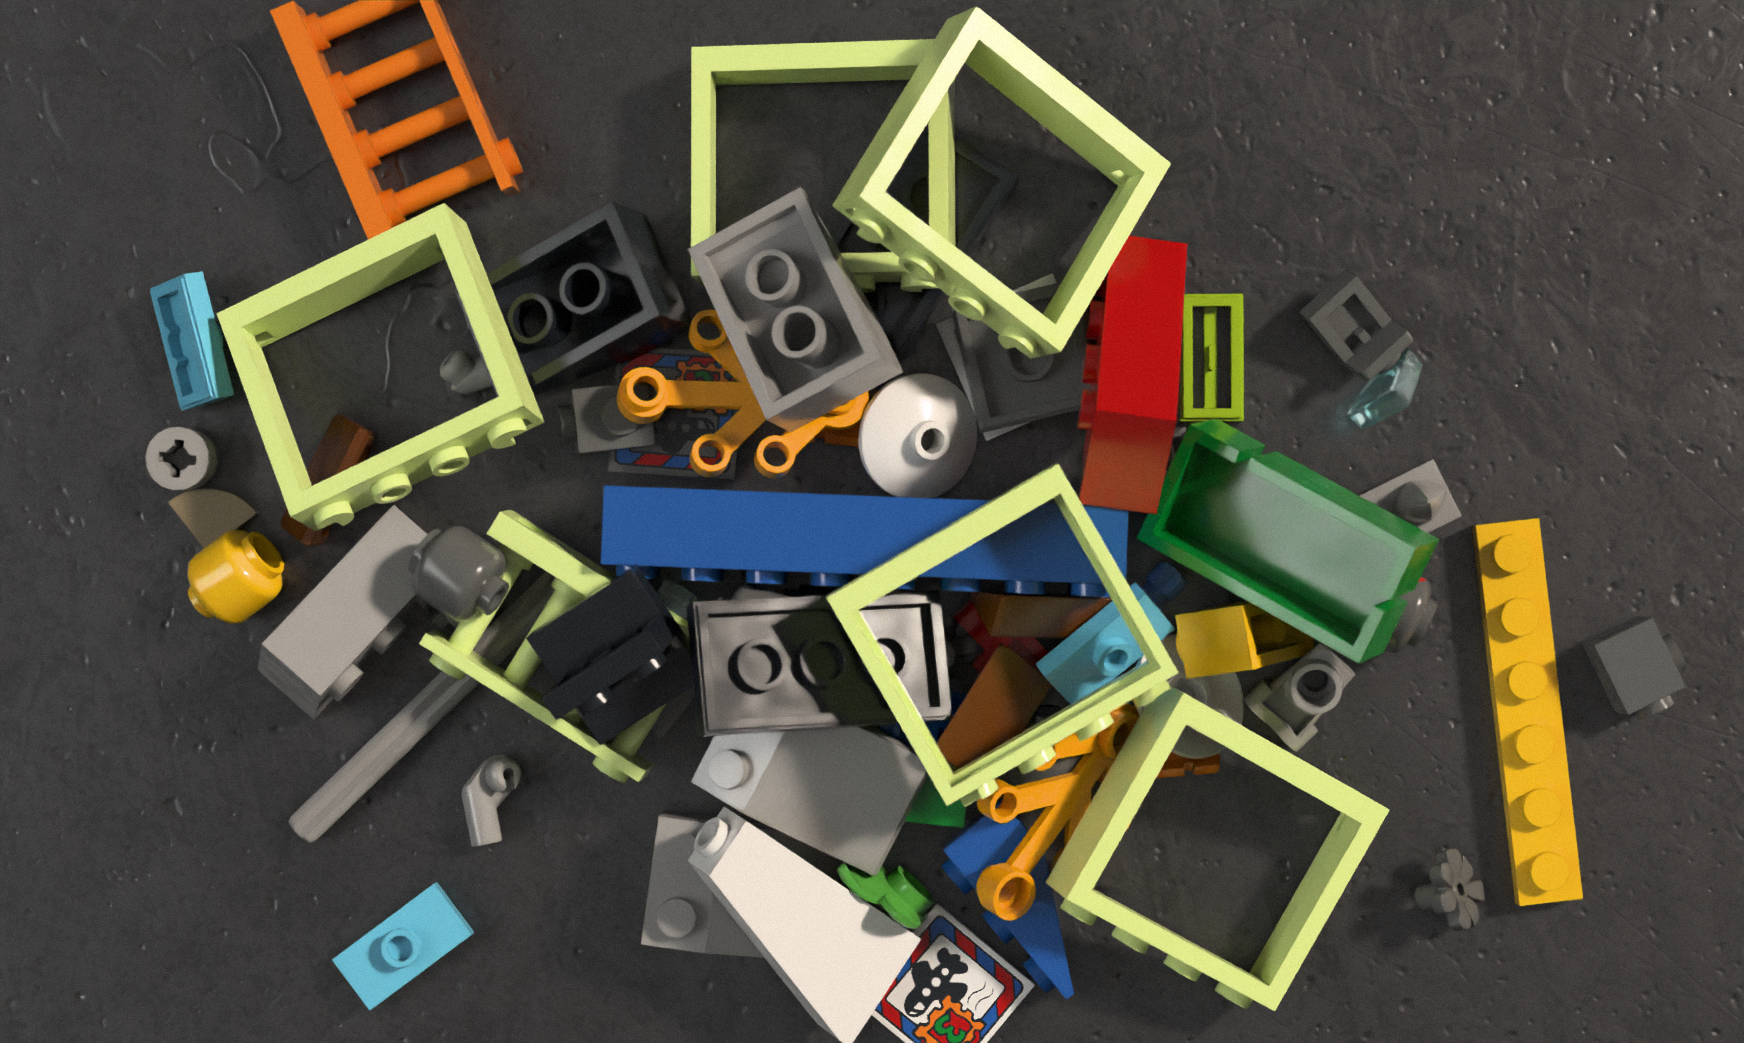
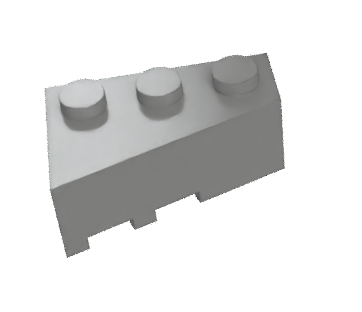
M395 505L383 515L261 644L257 670L313 720L316 719L333 698L338 702L352 689L363 675V672L360 670L361 666L375 651L382 655L394 644L407 628L402 620L417 603L424 609L429 606V604L415 594L412 587L414 575L408 570L413 553L428 534Z

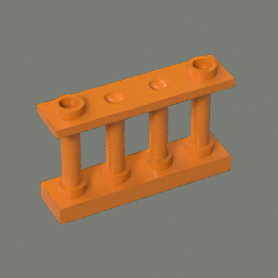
M358 0L321 17L316 12L306 15L303 8L295 1H291L270 10V13L368 239L405 222V216L493 178H496L501 191L508 197L520 192L514 176L523 173L519 158L508 137L500 141L497 140L439 5V0ZM418 2L421 3L435 37L345 76L341 70L333 74L331 73L322 52L331 48L330 40ZM442 61H446L460 94L459 96L371 134L366 129L359 132L356 131L347 110L356 106L355 99ZM466 120H471L485 154L394 193L392 188L384 191L381 190L372 169L382 164L381 157Z

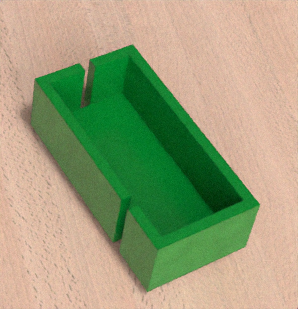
M1217 418L1190 424L1164 478L1157 514H1147L1136 539L1359 664L1382 654L1408 604L1400 596L1415 590L1439 539L1278 451L1261 455L1266 446L1265 444Z

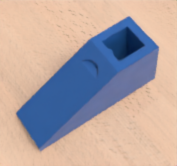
M1002 797L998 798L995 809L1002 803ZM980 813L943 844V851L949 859L941 866L956 886L966 895L975 888L976 890L977 880L984 869L991 865L1005 863L1029 830L1018 816L1010 822L998 823ZM1044 853L1030 873L1036 887L1035 899L1030 909L1022 917L1011 921L1004 920L988 910L982 916L1005 944L1016 938L1031 956L1023 963V966L1046 994L1056 987L1067 1000L1074 994L1052 887L1046 883L1049 872Z

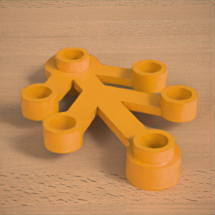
M707 309L700 311L692 319L688 330L689 341L698 351L709 353L738 382L666 380L657 370L640 367L629 371L623 377L617 391L616 401L621 414L629 421L637 424H648L658 420L666 408L740 409L715 434H705L699 437L690 452L689 459L693 470L704 477H715L726 469L731 454L767 420L716 310ZM702 323H712L718 328L720 337L715 340H706L699 335L697 327ZM641 382L649 383L655 388L657 396L650 401L640 400L634 394L633 387ZM868 391L793 432L786 430L781 436L772 435L763 439L754 454V464L758 472L771 479L783 477L792 467L795 456L824 428L844 430L854 426L864 415L869 402ZM706 446H712L720 452L722 460L716 465H708L700 459L699 450ZM768 448L780 449L785 455V464L782 466L768 464L764 459L763 451Z
M1125 703L1111 711L1109 714L1114 722L1088 739L1079 741L1076 734L1073 733L1052 745L1056 756L1035 769L1044 771L1052 767L1057 759L1084 754L1072 772L1017 786H1012L1000 779H994L999 788L986 798L977 800L979 811L998 823H1007L1013 820L1019 813L1046 807L1005 863L991 865L980 874L976 890L980 903L986 910L1004 920L1011 921L1022 917L1030 909L1036 895L1035 882L1030 875L1031 871L1065 826L1064 847L1055 854L1052 860L1051 871L1053 870L1091 803L1092 787L1102 774L1104 780L1140 716L1135 706ZM1004 794L1002 803L995 809L998 798Z

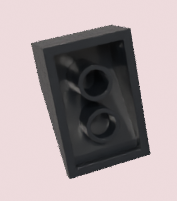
M613 201L487 273L534 396L639 357L686 331L691 324V319L647 215ZM456 291L455 293L457 295V298L459 300V303L461 305L469 328L472 332V335L474 337V340L476 342V345L478 347V350L480 352L488 375L491 379L497 397H499L492 377L490 375L489 369L483 357L482 351L476 339L475 333L469 321L468 315L462 303L459 292Z

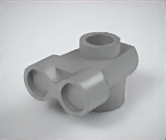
M1319 643L1274 681L1270 682L1263 678L1243 700L1291 749L1298 752L1318 732L1314 723L1323 713L1330 711L1337 705L1341 698L1342 690L1355 676V673L1330 647ZM1311 670H1321L1326 672L1328 677L1322 686L1311 687L1304 682L1303 675Z

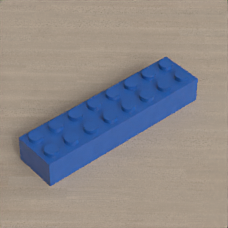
M604 486L601 564L616 565V577L637 564L647 579L660 578V567H681V580L720 582L723 581L724 569L746 570V583L785 584L787 583V572H811V585L844 586L851 581V574H864L990 500ZM1043 503L917 576L941 577L940 589L946 591L980 592V579L1004 580V592L1045 594V582H1068V594L1110 597L1056 503ZM1082 504L1126 580L1129 511ZM915 578L896 589H915Z

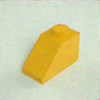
M1247 600L1175 615L1178 630L1176 634V648L1179 657L1184 663L1186 679L1254 670L1305 656L1314 648L1311 636Z

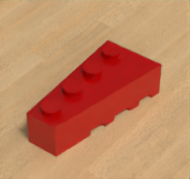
M1129 236L1094 295L1101 297L1100 301L1091 300L1086 339L1096 340V345L1087 344L1082 371V383L1091 384V390L1083 389L1077 425V429L1086 430L1079 492L1081 504L1157 514L1177 421L1188 243Z

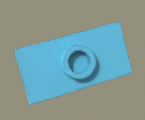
M203 271L183 274L150 288L181 411L201 408L233 396L234 391L223 352V336L220 327L215 321Z
M1136 582L1133 583L1130 589L1160 641L1175 630V627ZM1112 601L1039 660L1036 666L1055 689L1072 704L1114 680L1141 658L1143 653Z
M435 882L333 958L332 961L367 1008L372 1010L471 936L474 931L438 882Z

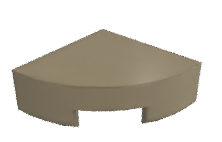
M219 489L191 490L168 501L203 548L225 531L230 529L240 530L260 514L259 510L245 498Z

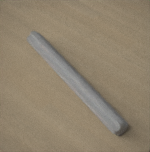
M545 571L486 628L473 651L497 666L525 640L555 591L551 586L555 576ZM441 671L290 816L289 824L293 830L308 843L317 840L480 682L468 674L464 676L463 680H459Z

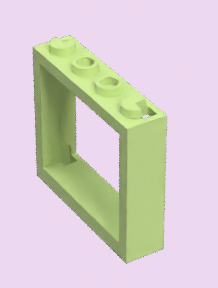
M976 6L946 20L832 206L860 227L857 232L858 236L869 242L881 243L899 257L898 263L906 273L920 281L932 282L949 295L948 302L958 313L972 320H981L999 334L998 341L1005 349L1016 347L1031 359L1062 351L1171 163ZM964 63L1118 185L1043 314L885 192Z
M935 39L691 47V247L716 234V86L910 80ZM954 79L929 119L928 130L929 227L955 246ZM893 252L841 253L863 293L874 292L875 282H901V290L910 292H922V289H938L932 282L920 281L906 273L898 263L899 257ZM691 258V277L704 286Z
M445 203L217 313L290 517L314 531L320 530L334 522L345 526L354 519L355 512L374 503L386 504L397 501L412 491V485L433 475L447 476L454 474L469 464V458L490 448L502 449L515 445L513 437L544 423L467 223ZM446 259L499 397L312 486L262 347Z
M1057 463L827 595V600L947 806L960 799L964 807L980 798H986L999 788L994 780L998 776L1018 766L1022 774L1040 767L1056 756L1052 745L1073 733L1076 734L1079 741L1092 737L1114 722L1109 714L1111 711L1130 700H1133L1137 708L1153 702L1155 697L1171 689L1167 679L1179 673L1060 465ZM1053 498L1147 661L953 772L860 609Z
M1170 685L1171 689L1155 697L1153 702L1145 706L1047 878L1046 883L1065 898L1060 908L1078 920L1093 926L1097 917H1100L1115 925L1116 927L1111 935L1132 949L1145 954L1149 946L1152 945L1167 953L1163 962L1165 965L1186 978L1197 982L1200 975L1204 973L1219 981L1215 991L1233 1003L1248 1009L1254 1000L1275 1011L1387 816L1389 809ZM1186 725L1341 812L1250 973L1093 889Z

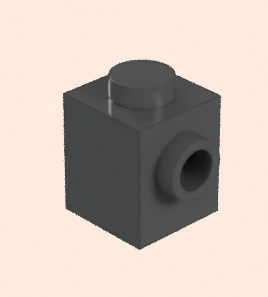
M1637 616L1582 643L1615 712L1626 715L1635 712L1638 719L1653 716L1672 706L1674 702L1670 695L1686 687L1679 671L1686 668L1684 657L1670 634L1661 636L1653 617Z

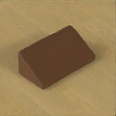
M336 414L306 470L312 486L367 460L378 439L377 433L343 415ZM288 509L283 514L280 523L283 529L308 546L324 544L334 525L332 523L320 530L314 531L290 517Z
M980 591L972 592L970 597L989 634L1002 637L1068 638L1112 602L1110 597L1075 596L1063 593L1020 594Z
M1002 643L998 645L937 741V745L953 772L1022 733L1052 686L1042 674Z

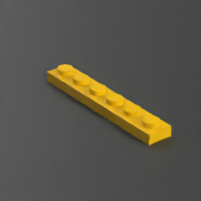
M1539 518L1472 525L1515 904L1525 906L1583 899Z

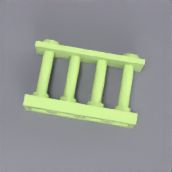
M513 510L500 511L486 533L500 542L498 549L505 556L506 568L503 580L509 583L507 594L522 569L529 571L533 564L555 576L551 583L555 591L526 638L531 632L616 577L609 570ZM500 605L488 616L480 612L469 621L460 622L452 636H449L440 629L427 632L423 636L419 644L433 652L429 661L435 667L459 680H463L464 676L468 674L595 754L596 758L592 762L593 765L611 778L626 783L627 779L631 777L640 782L652 769L654 764L638 755L637 751L666 704L617 734L615 739L611 738L602 745L598 743L575 709L555 720L541 700L544 695L527 685L540 665L541 659L526 638L506 670L473 651ZM667 607L689 639L688 620Z

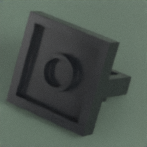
M637 564L531 632L526 638L556 681L541 700L555 720L575 709L600 745L693 687L689 639Z

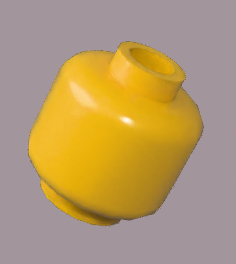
M231 529L225 531L198 552L188 563L187 577L191 586L188 588L189 599L196 610L207 618L215 616L217 619L229 624L242 623L272 601L281 591V573L284 570L282 557L272 542L258 532L248 533L243 530Z

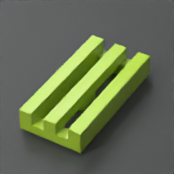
M1184 294L1178 422L1207 421L1216 418L1220 421L1242 422L1244 421L1243 294ZM1193 307H1203L1204 408H1193ZM1217 307H1229V408H1217Z

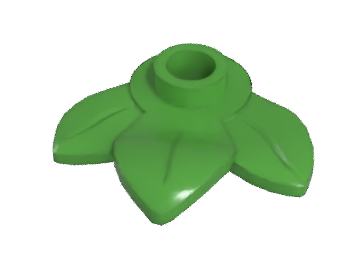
M841 863L837 867L840 879L854 894L865 901L878 904L895 922L907 928L918 929L928 918L926 910L935 900L926 886L906 868L898 866L890 874L882 865L877 875H871L848 863Z

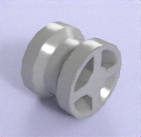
M171 427L157 433L150 441L145 454L146 468L151 478L161 487L175 491L196 490L207 485L215 476L219 465L218 450L213 440L204 432L192 428ZM181 441H183L182 448L178 449L175 453H173L177 448L181 446Z

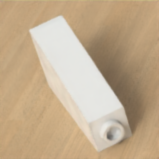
M723 807L717 817L711 818L702 826L694 841L695 850L687 861L814 1021L842 1043H853L921 939L726 807Z

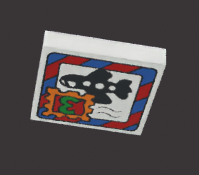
M936 901L927 912L928 918L918 929L911 931L921 940L875 1008L872 1016L905 1043H987L1035 984Z

